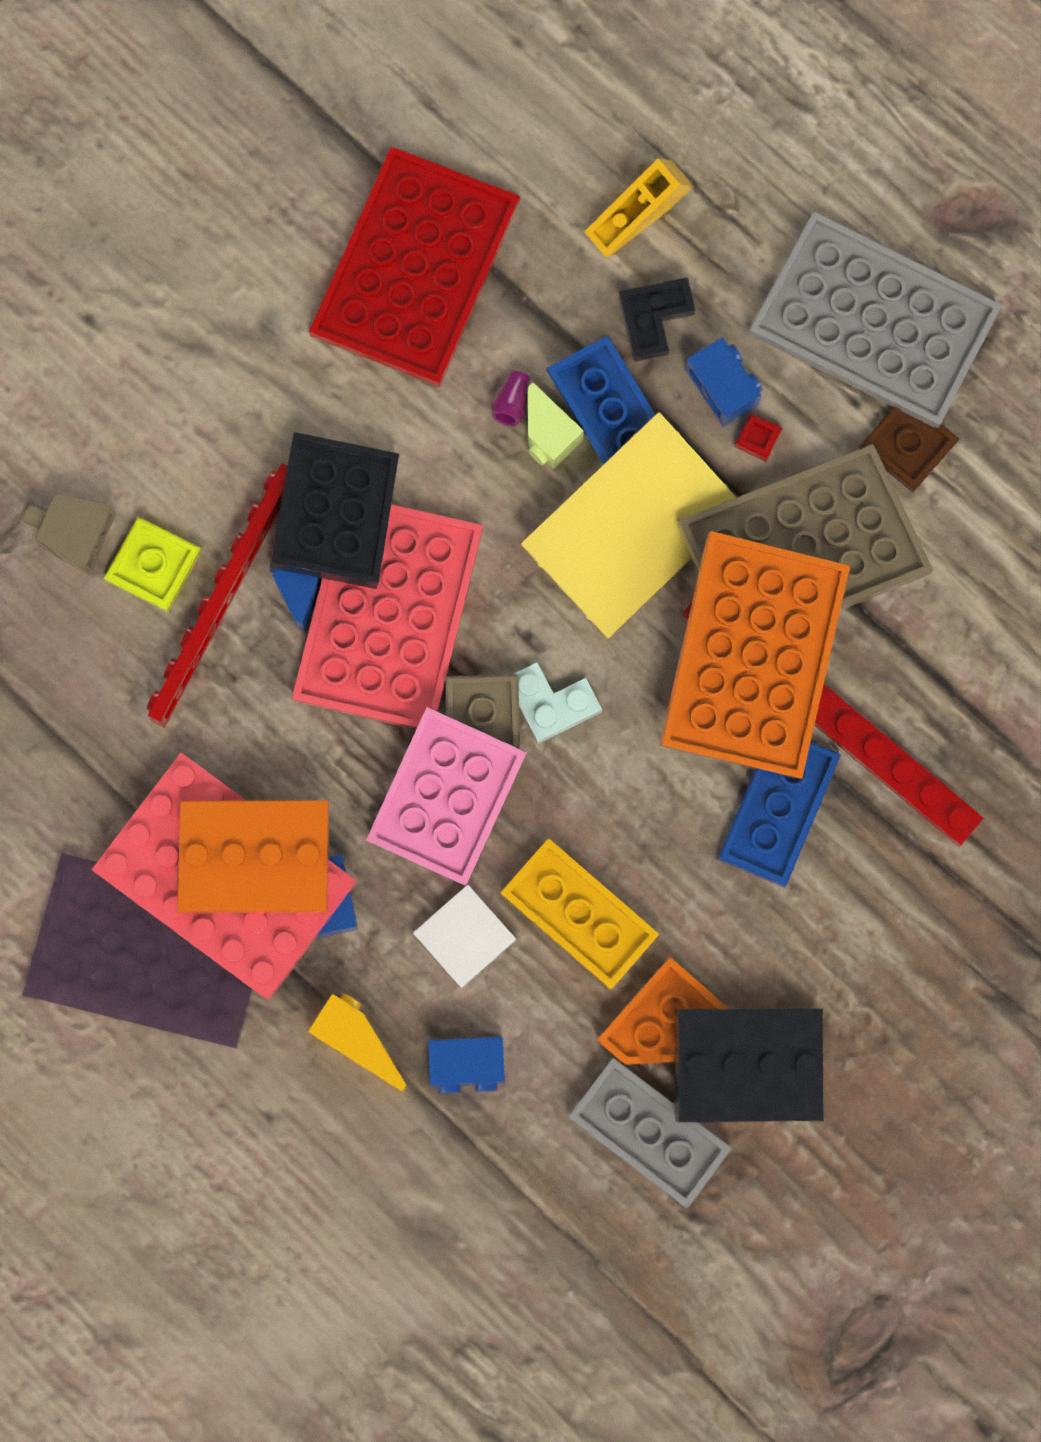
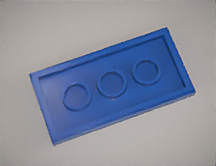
M811 742L802 779L756 769L718 860L785 888L841 754Z

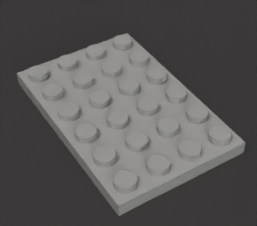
M813 211L752 324L749 335L892 407L900 408V411L932 427L939 428L1002 305Z

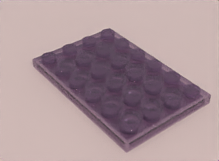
M62 853L22 995L238 1049L253 989L91 869L97 863L96 861Z

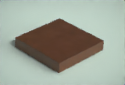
M893 407L861 443L859 449L874 444L885 470L914 493L957 444L959 438L942 424H940L939 428L932 427L900 411V408Z

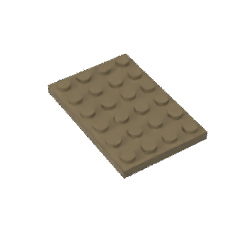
M874 444L678 520L677 523L698 572L707 535L710 531L849 565L850 570L840 610L928 576L933 571Z

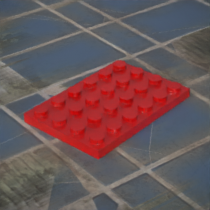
M391 146L309 330L310 336L440 387L520 203V196Z

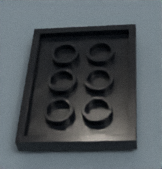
M294 432L269 568L377 589L399 453Z
M675 1009V1122L823 1121V1009Z

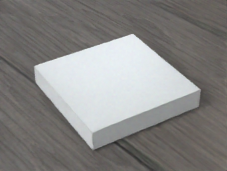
M469 885L464 887L413 932L414 936L461 989L516 941L511 932Z

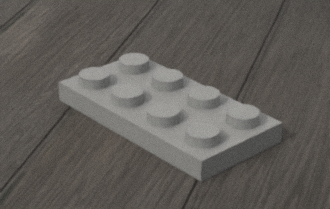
M614 1058L611 1059L568 1117L686 1209L689 1208L732 1149L698 1122H675V1105Z

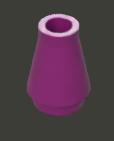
M520 371L510 372L508 380L491 405L493 410L492 417L497 422L507 426H516L520 420L525 418L527 392L530 377Z

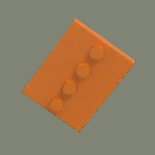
M328 800L180 801L179 913H328Z

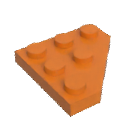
M669 957L601 1034L597 1042L623 1065L675 1062V1009L729 1008Z

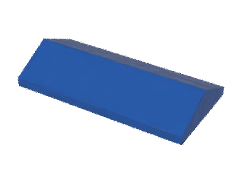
M608 336L546 369L579 426L584 430L585 436L602 464L611 458L656 415Z

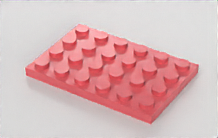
M391 504L377 589L322 578L292 700L415 730L421 721L426 707L439 711L446 683L445 676L448 675L483 532V525Z
M180 753L91 870L269 1001L318 936V933L356 885L357 881L329 861L328 913H179L180 801H247L183 753Z

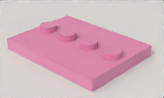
M426 707L366 841L466 886L527 752Z

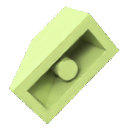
M532 383L528 386V446L530 447L528 452L540 465L543 466L546 463L552 469H555L583 441L584 430L541 389Z

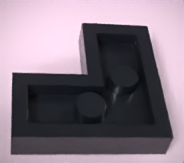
M688 277L619 291L620 305L634 362L669 354L662 321L695 315L696 309Z

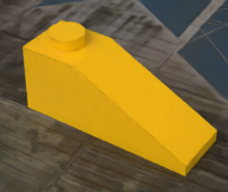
M658 158L584 232L603 255L609 258L668 212L693 185L672 160Z
M343 993L341 998L332 994L308 1032L404 1093L407 1085L366 1016L359 1011L362 1004Z

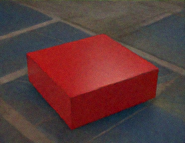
M750 413L735 443V448L767 462L782 428Z

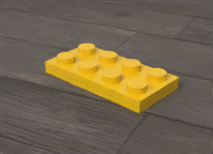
M549 838L500 892V895L610 991L659 936L657 931Z

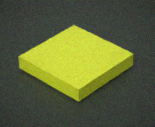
M137 517L108 569L104 580L169 612L202 549Z

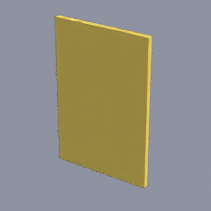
M658 412L520 545L586 615V618L608 639L692 558L677 526L678 520L737 497L682 438L680 433Z

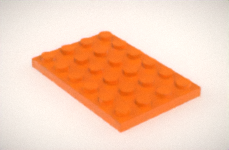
M713 531L708 532L660 746L802 779L850 566Z

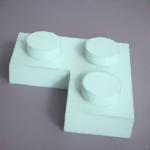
M538 663L514 673L518 674L519 709L537 744L602 712V708L586 678L553 694Z

